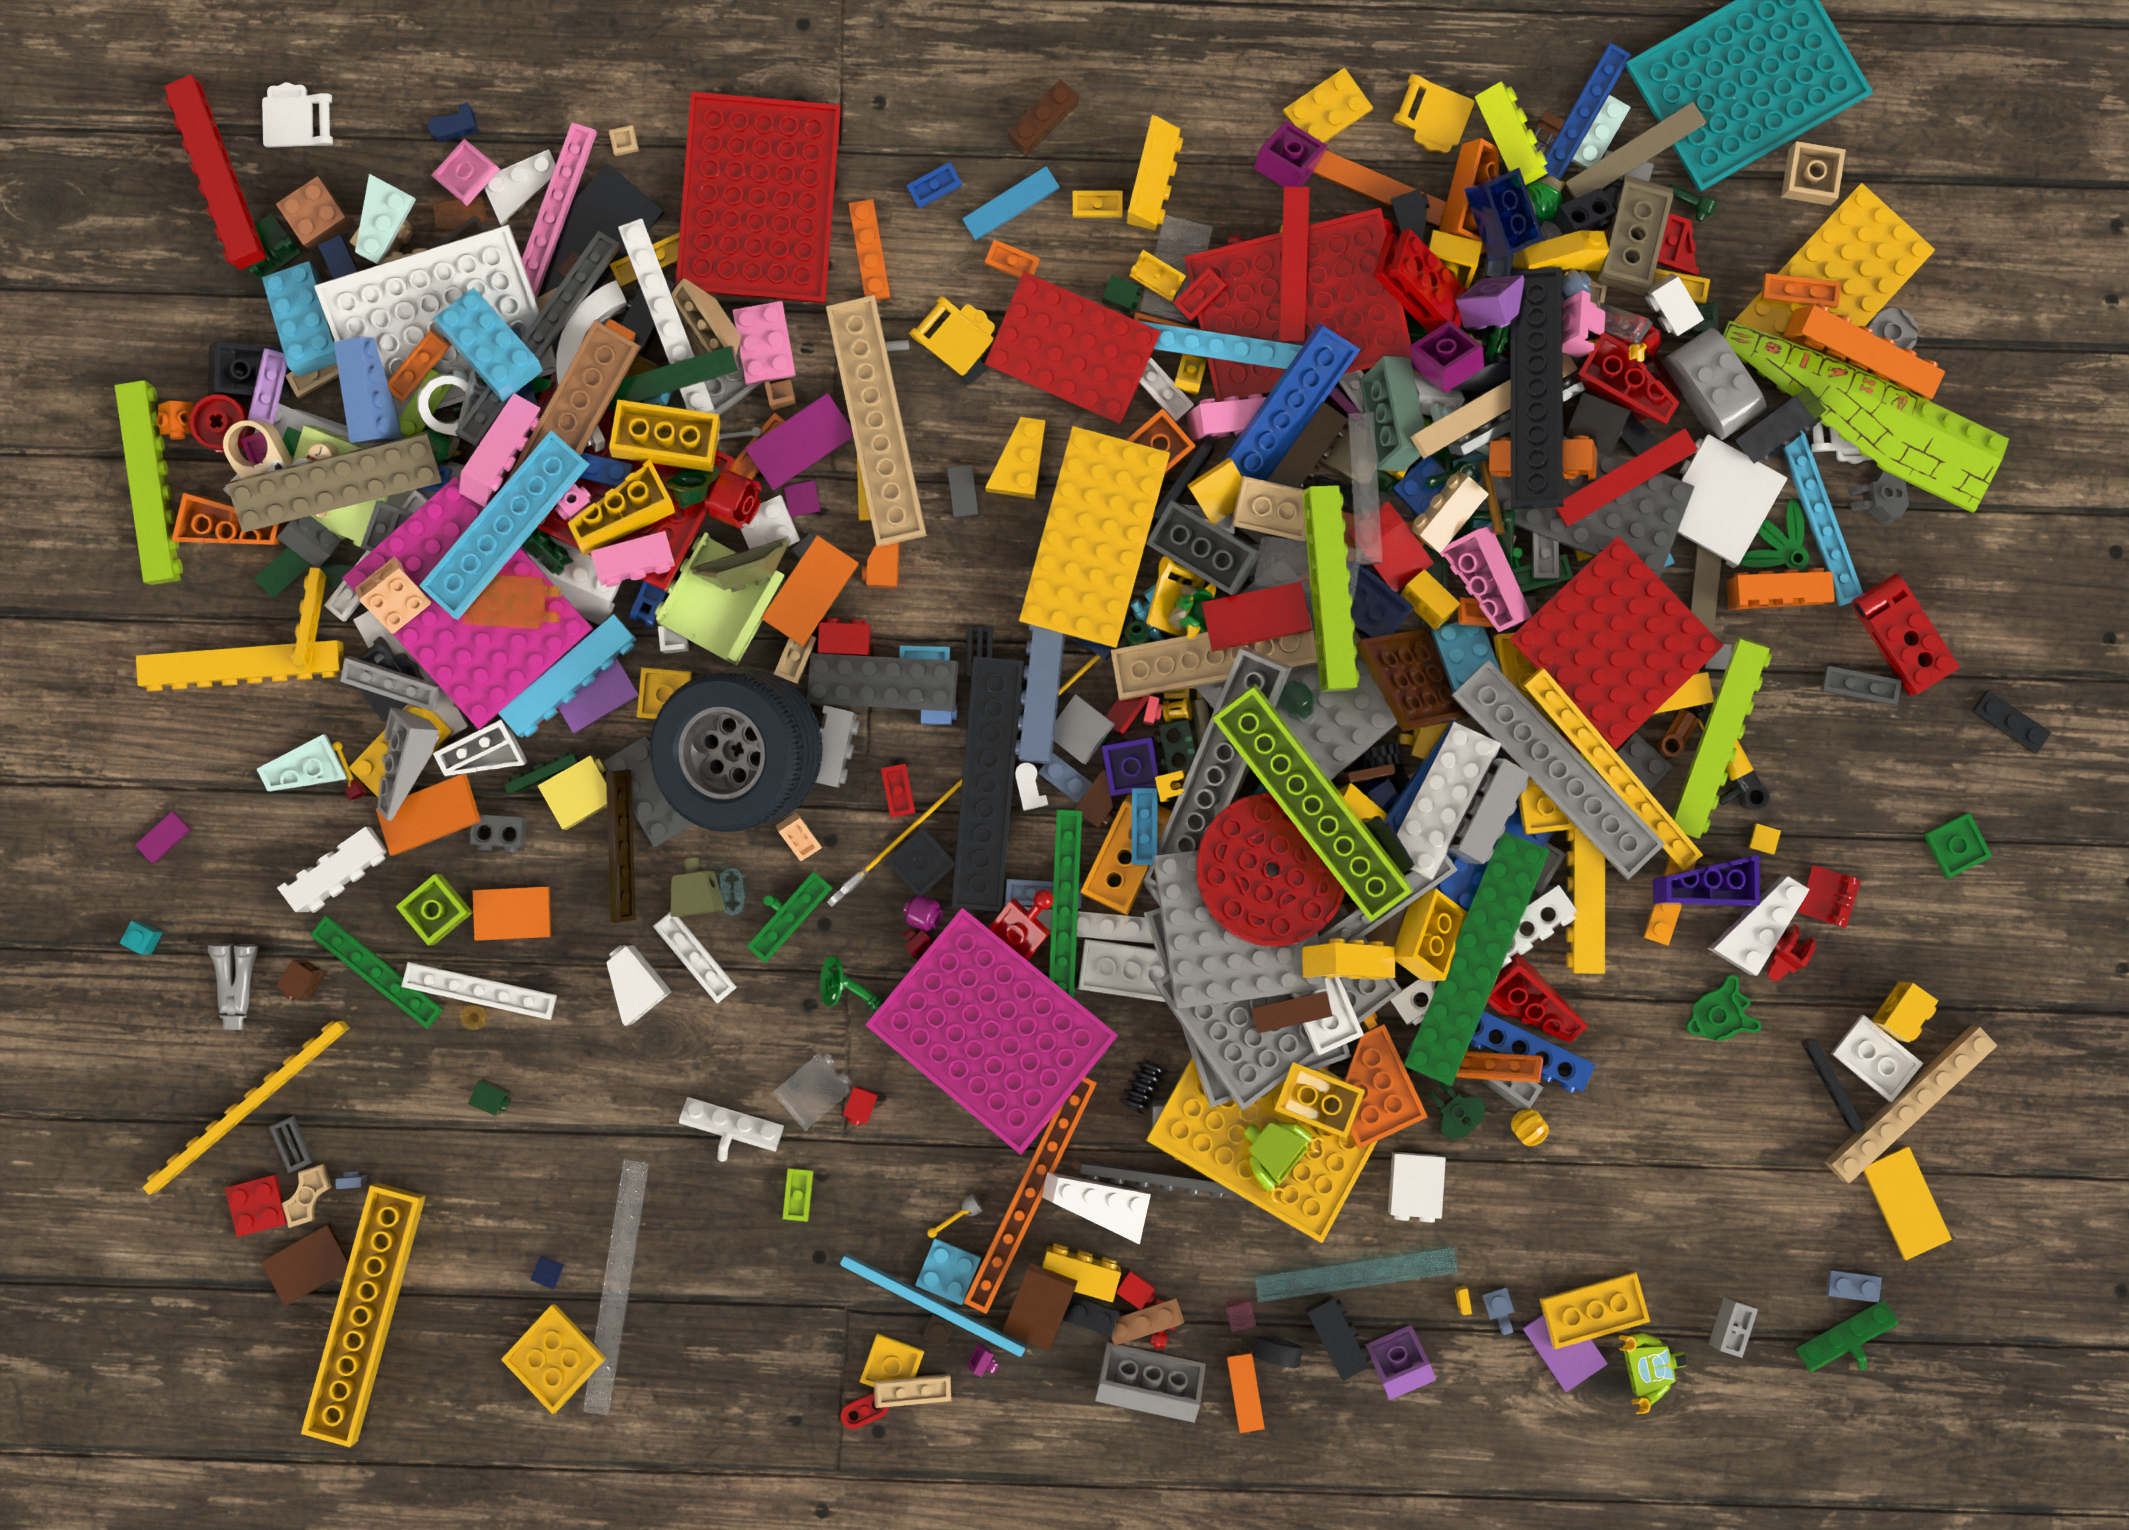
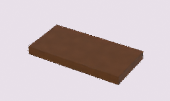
M1029 1263L1002 1333L1050 1350L1078 1281Z

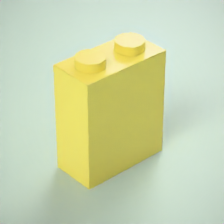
M588 756L538 785L563 830H568L607 807L606 776L604 774L607 769L600 758L596 759L594 756Z

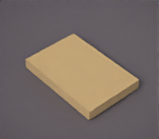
M1242 476L1231 525L1305 542L1306 532L1302 491L1304 489Z

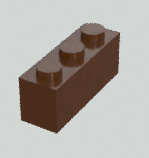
M1060 79L1008 131L1009 140L1027 157L1078 105V95Z

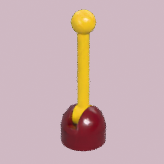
M339 741L334 742L332 747L337 751L349 780L345 787L348 800L363 797L368 793L365 785L361 781L353 779L342 752V743Z

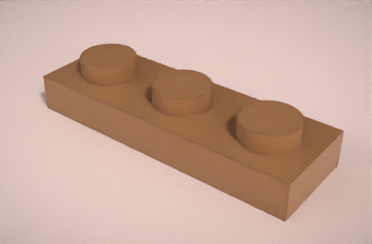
M1175 1298L1119 1316L1115 1334L1111 1337L1114 1346L1185 1323L1177 1299Z

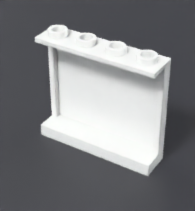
M1707 434L1703 440L1698 438L1695 443L1698 451L1695 452L1691 461H1685L1679 473L1683 474L1680 481L1695 487L1677 533L1725 559V564L1735 568L1741 562L1788 478L1758 461L1753 464L1744 453Z

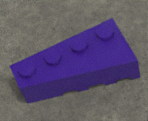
M1759 855L1741 857L1654 878L1653 904L1760 905Z

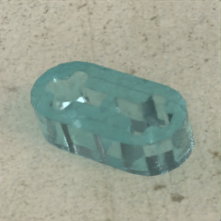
M727 868L720 876V892L725 906L723 911L728 915H737L743 911L745 906L744 876L737 868ZM730 872H734V876L739 877V881L734 882V890H731L730 882L725 880L726 877L730 876ZM731 893H734L735 901L740 903L739 906L735 907V911H731V907L726 906V902L731 901Z

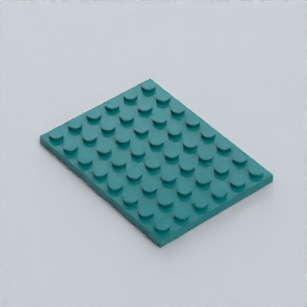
M1735 0L1625 63L1626 69L1658 123L1692 102L1695 103L1707 123L1672 145L1699 193L1874 93L1819 0Z

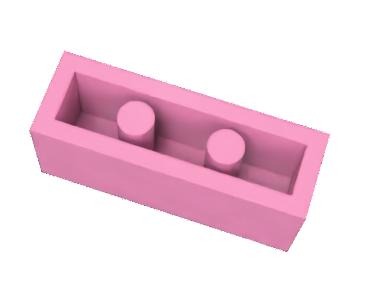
M665 531L591 551L600 585H606V587L617 586L621 584L622 580L629 578L631 580H639L651 572H656L657 574L665 573L671 569L670 567L675 566Z

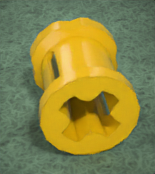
M1189 697L1177 702L1163 701L1162 710L1166 723L1172 722L1173 719L1186 718L1190 720L1193 718V709Z

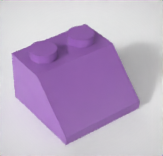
M1524 276L1480 279L1457 298L1456 303L1464 328L1474 327L1475 329H1482L1492 325L1501 328L1509 325L1510 321L1519 314Z
M1412 1325L1365 1345L1389 1400L1436 1380L1431 1364Z

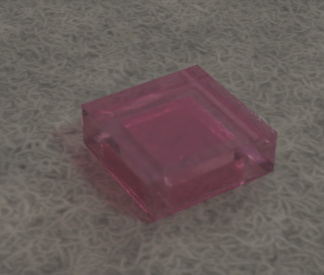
M1250 1300L1225 1306L1231 1332L1256 1327Z

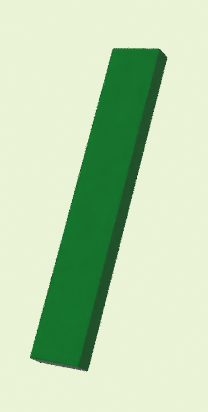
M328 915L324 916L310 934L312 938L426 1029H429L443 1012L444 1008L424 992L401 987L403 975Z

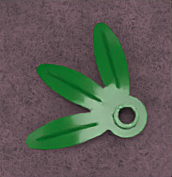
M1790 499L1787 504L1786 529L1788 539L1775 525L1764 519L1757 533L1777 551L1754 550L1746 552L1739 565L1763 568L1785 563L1790 570H1802L1807 566L1809 554L1805 548L1801 547L1804 539V518L1800 506L1795 499ZM1796 553L1799 554L1801 557L1799 563L1795 562L1793 559Z

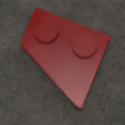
M1669 213L1657 264L1697 276L1699 274V267H1696L1694 252H1696V247L1692 239L1693 228L1691 220Z

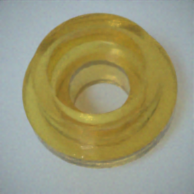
M470 1005L461 1014L462 1024L469 1030L482 1028L487 1020L485 1010L479 1005ZM472 1013L478 1014L477 1022L471 1020L470 1016Z

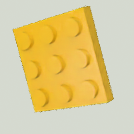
M553 1304L501 1360L552 1414H555L606 1360V1357L559 1307Z

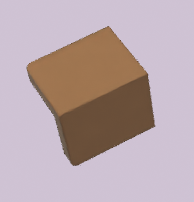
M791 379L773 384L770 381L764 382L769 405L773 411L797 405Z

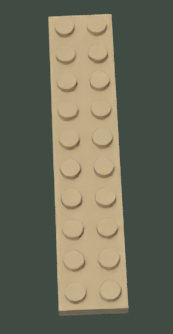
M875 295L826 306L876 545L881 547L927 536Z

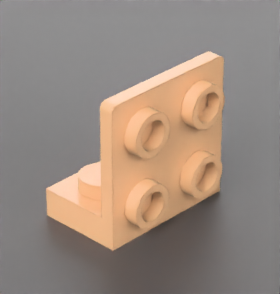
M395 556L355 587L359 601L392 634L431 604L430 599L405 574L401 562Z

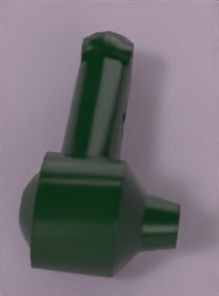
M1674 184L1667 186L1673 188V197L1694 206L1697 213L1695 218L1697 221L1702 222L1705 217L1712 215L1717 205L1712 198L1705 196L1697 197L1678 188Z
M1460 461L1455 465L1454 470L1427 477L1426 485L1429 488H1435L1438 485L1444 484L1457 471L1474 479L1476 468L1471 463Z

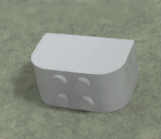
M1714 328L1705 330L1660 362L1708 434L1720 441L1767 410L1766 401L1760 389L1726 339Z

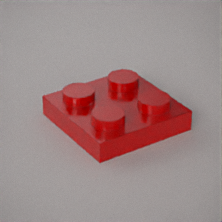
M277 1174L225 1188L237 1237L287 1224L282 1207L283 1198Z

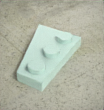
M369 174L355 252L369 261L380 265L416 199Z
M326 734L257 768L267 791L270 792L348 779Z

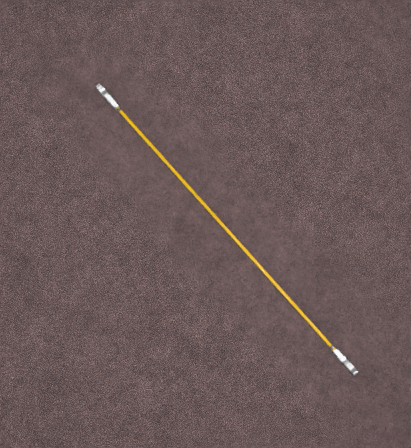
M1181 576L1176 582L1182 583L1186 578ZM1095 655L1059 689V695L1101 657ZM962 779L870 864L848 878L841 885V889L827 903L832 907L845 894L851 893L864 880L870 869L962 786Z

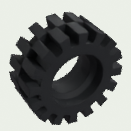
M1394 743L1369 748L1357 758L1359 770L1404 763L1401 744Z

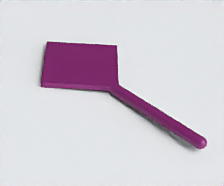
M815 480L784 486L791 518L821 511Z

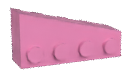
M1254 394L1244 400H1239L1238 396L1224 398V402H1215V399L1201 400L1198 406L1186 413L1189 439L1193 443L1199 442L1204 436H1211L1212 440H1217L1230 436L1231 432H1234L1236 437L1240 436L1267 397H1263L1262 394Z
M1492 526L1478 529L1448 544L1440 553L1442 557H1446L1451 564L1450 568L1455 575H1459L1467 585L1465 588L1470 595H1474L1479 601V607L1498 632L1519 625L1532 617Z

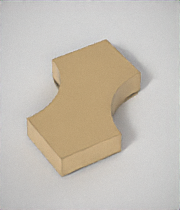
M325 1164L298 1172L299 1184L295 1194L289 1200L282 1203L288 1228L315 1220L314 1208L317 1199L323 1192L332 1188Z

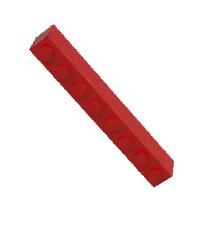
M191 74L165 85L164 87L167 92V96H165L166 103L176 116L173 118L177 130L182 132L184 139L181 140V143L187 154L191 156L192 161L189 164L193 173L200 180L198 188L209 204L206 206V210L211 219L215 220L217 227L214 228V231L219 241L224 244L223 255L226 261L241 270L267 259L202 84Z

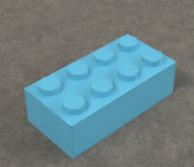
M308 261L262 277L288 368L295 375L301 377L337 364L334 347L335 340L314 287L322 283L319 271Z
M474 287L434 317L441 333L502 402L506 401L513 393H516L543 371L535 355Z

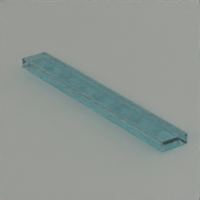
M1452 1246L1254 1276L1259 1303L1458 1273L1455 1247Z

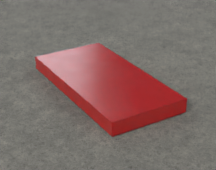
M1301 581L1202 602L1212 652L1312 631Z

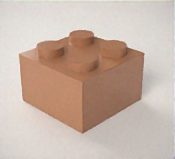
M318 176L276 203L302 244L311 252L318 248L319 244L330 240L352 225V222L327 185Z

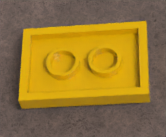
M1344 67L1283 109V113L1291 124L1325 143L1372 111L1373 107Z

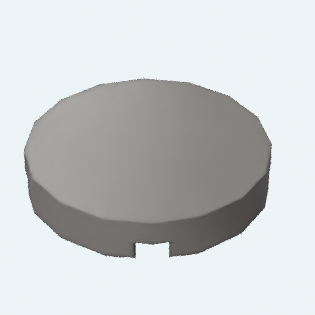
M1886 308L1878 312L1868 324V328L1873 330V335L1893 340L1895 346L1900 349H1912L1916 344L1918 325L1914 317L1906 310Z

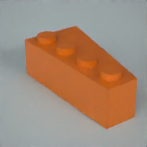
M1482 138L1463 143L1461 146L1439 230L1440 232L1482 242L1480 254L1495 251V241H1492V230L1496 229V219H1493L1494 205L1497 204L1498 194L1495 193V181H1498L1500 154L1498 147Z
M183 493L171 542L283 545L276 537L289 521L242 532L233 504L195 493Z

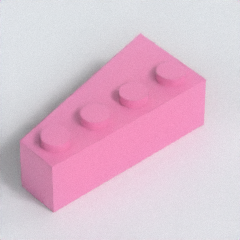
M513 393L461 471L460 494L483 507L488 505L494 493L501 485L506 473L513 467L519 451L522 452L531 431L533 432L540 420V407Z

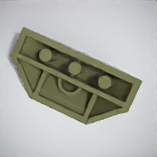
M789 537L694 566L691 568L692 574L723 590L731 588L732 592L740 591L746 588V583L755 581L756 585L770 581L769 576H772L776 571L791 541Z

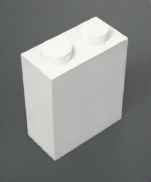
M1392 1151L1388 1213L1394 1215V1219L1408 1221L1410 1216L1420 1217L1419 1221L1435 1222V1218L1442 1219L1446 1157L1443 1155Z

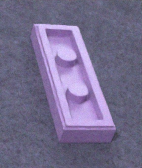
M264 348L248 419L259 418L274 425L287 369L284 353Z

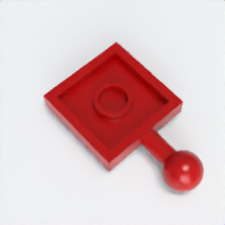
M1044 889L1036 892L1034 904L1029 911L1013 898L988 929L1029 961L1051 933L1036 917L1042 910L1049 909L1053 905L1054 897L1052 893Z

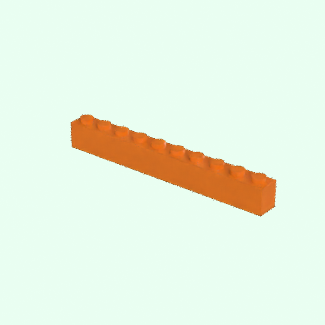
M1085 1076L1050 1119L964 1299L965 1304L987 1314L1042 1199L1047 1172H1055L1097 1084L1096 1080Z

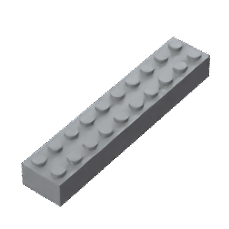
M1248 647L1239 649L1182 789H1184V792L1178 796L1158 844V855L1197 851L1202 836L1212 820L1226 807L1236 802L1249 772L1250 766L1212 719L1213 715L1254 683L1275 708L1292 666ZM1150 865L1144 881L1157 887L1154 865Z

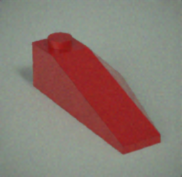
M1516 953L1510 957L1512 962L1501 969L1488 1003L1503 1015H1511L1520 1019V1022L1524 1024H1532L1543 1029V1032L1570 1043L1588 1027V1024L1522 956Z

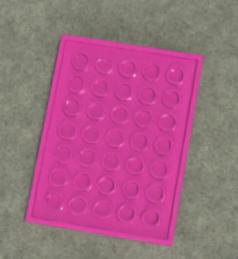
M455 476L343 576L342 579L356 593V586L394 556L401 562L405 574L430 599L431 604L393 633V635L480 730L585 637L593 627L521 547L458 620L453 618L419 586L485 508L459 493L460 479Z
M961 908L866 1024L869 1029L1020 1155L1028 1148L1118 1037L1102 1021L963 908Z

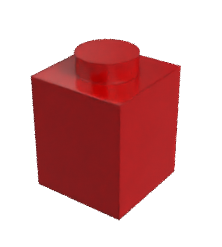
M855 1085L843 1113V1116L848 1117L847 1122L857 1126H861L862 1123L867 1124L879 1094Z
M1130 1268L1116 1289L1118 1295L1140 1310L1144 1305L1149 1307L1156 1296L1154 1293L1155 1286Z

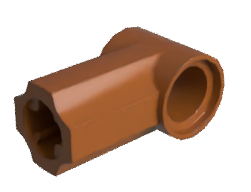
M1679 709L1663 737L1657 741L1656 751L1662 757L1670 759L1683 752L1686 741L1699 722L1696 716L1688 711ZM1667 740L1671 741L1675 746L1673 753L1668 752L1665 748Z

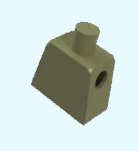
M699 858L684 859L685 874L672 877L671 917H686L725 910L714 871H700Z

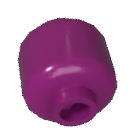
M920 895L915 896L912 901L908 900L903 910V913L906 914L907 924L925 932L930 931L932 928H937L943 915V911L940 909V904L937 901Z

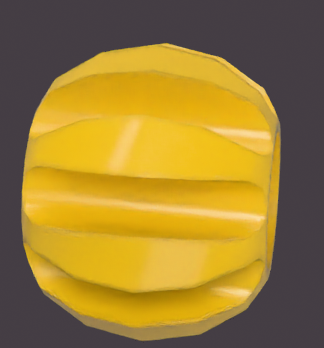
M1533 1108L1518 1111L1511 1122V1129L1520 1141L1527 1146H1536L1542 1143L1549 1132L1548 1124Z

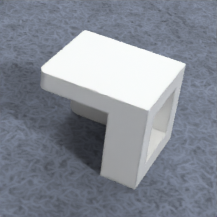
M658 626L661 652L689 651L688 639L667 629L665 626Z

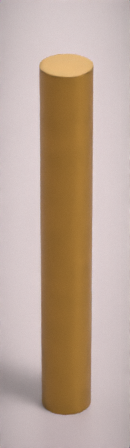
M1482 461L1478 464L1484 490L1488 493L1486 498L1495 535L1505 533L1492 475L1489 472V462Z

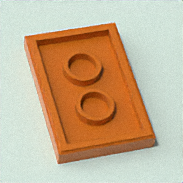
M550 887L473 890L475 941L552 937Z

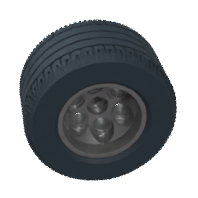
M737 669L699 676L679 687L666 700L657 714L649 745L651 748L649 752L651 767L653 768L652 773H654L655 782L658 784L657 786L660 788V792H662L665 800L683 818L688 819V821L697 826L718 832L747 830L783 818L794 811L809 795L819 775L818 772H820L823 756V743H821L819 723L816 721L815 713L812 712L813 709L807 703L804 696L790 683L769 672L755 669ZM731 718L736 722L735 730H732L730 727ZM752 730L755 732L757 739L753 736ZM713 735L718 738L717 747L712 742ZM740 744H742L744 753H742V749L738 748ZM759 752H760V762L758 761V758H757ZM719 760L723 763L724 766L722 772L717 767V763ZM741 769H744L746 772L745 780L740 776Z

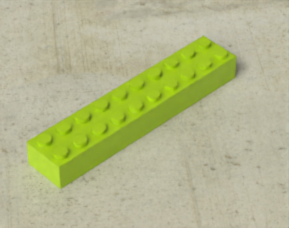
M1255 683L1213 715L1212 719L1370 922L1412 893L1410 882Z

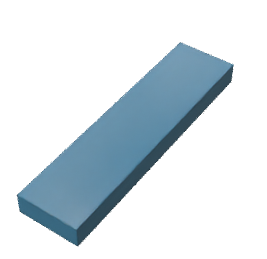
M1047 166L967 215L962 221L974 240L977 241L1059 190L1060 187Z

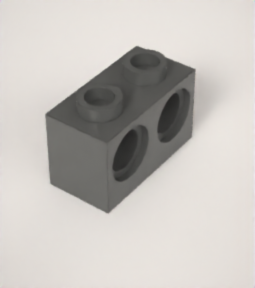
M479 815L481 822L471 825L470 844L477 845V850L492 851L493 846H502V851L517 852L518 847L525 848L527 818ZM484 826H488L491 829V836L487 840H484L480 834ZM513 827L517 833L513 841H508L505 836L507 829Z

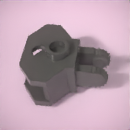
M1886 471L1876 475L1869 485L1855 486L1848 489L1851 496L1863 495V501H1855L1850 504L1851 510H1865V514L1870 513L1881 525H1891L1895 519H1900L1909 506L1906 481ZM1897 490L1901 493L1900 497H1897Z

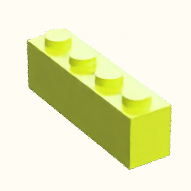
M1499 82L1476 95L1475 99L1513 181L1522 188L1548 174L1544 166L1547 164V160L1542 151H1537L1534 145L1537 143V139L1531 129L1527 130L1524 124L1528 120L1522 108L1518 109L1514 102L1518 99L1512 87L1507 88L1502 82Z

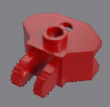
M1796 924L1785 931L1774 947L1773 959L1767 968L1768 978L1773 982L1782 979L1788 971L1794 974L1796 970L1803 969L1816 949V939L1812 936L1805 939L1801 945L1796 942L1800 936L1798 932L1799 927Z

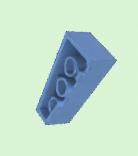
M356 337L335 341L334 347L349 442L380 443L404 438L400 430V423L374 337Z

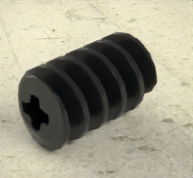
M1145 1059V1062H1136L1141 1071H1132V1074L1137 1079L1128 1080V1083L1133 1088L1124 1089L1123 1092L1128 1098L1119 1099L1123 1105L1143 1115L1145 1113L1142 1109L1150 1110L1151 1108L1146 1100L1155 1099L1150 1091H1159V1087L1154 1082H1163L1164 1080L1159 1075V1072L1167 1073L1168 1069Z

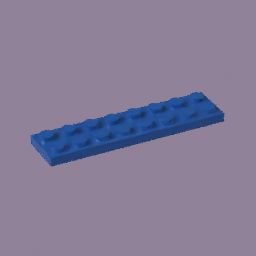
M1319 322L1222 462L1230 457L1241 476L1267 481L1361 349Z

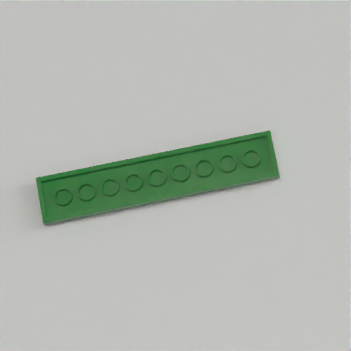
M1504 832L1498 839L1493 855L1490 858L1455 942V953L1446 980L1439 981L1404 1064L1405 1067L1453 1086L1549 856V849Z

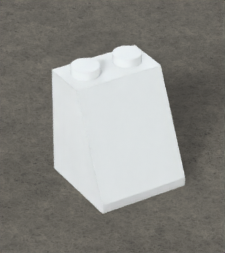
M620 945L609 954L611 959L606 963L621 1020L625 1026L631 1025L672 991L634 945Z

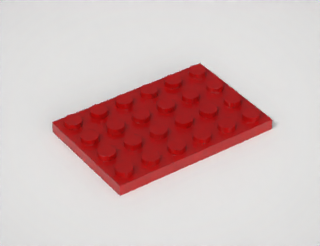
M1023 271L985 364L1122 424L1162 331Z

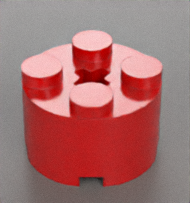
M720 471L712 492L705 499V507L709 508L712 518L742 529L744 528L742 525L744 523L750 524L758 512L761 499L757 498L758 491L762 492L761 485L755 480L732 471Z

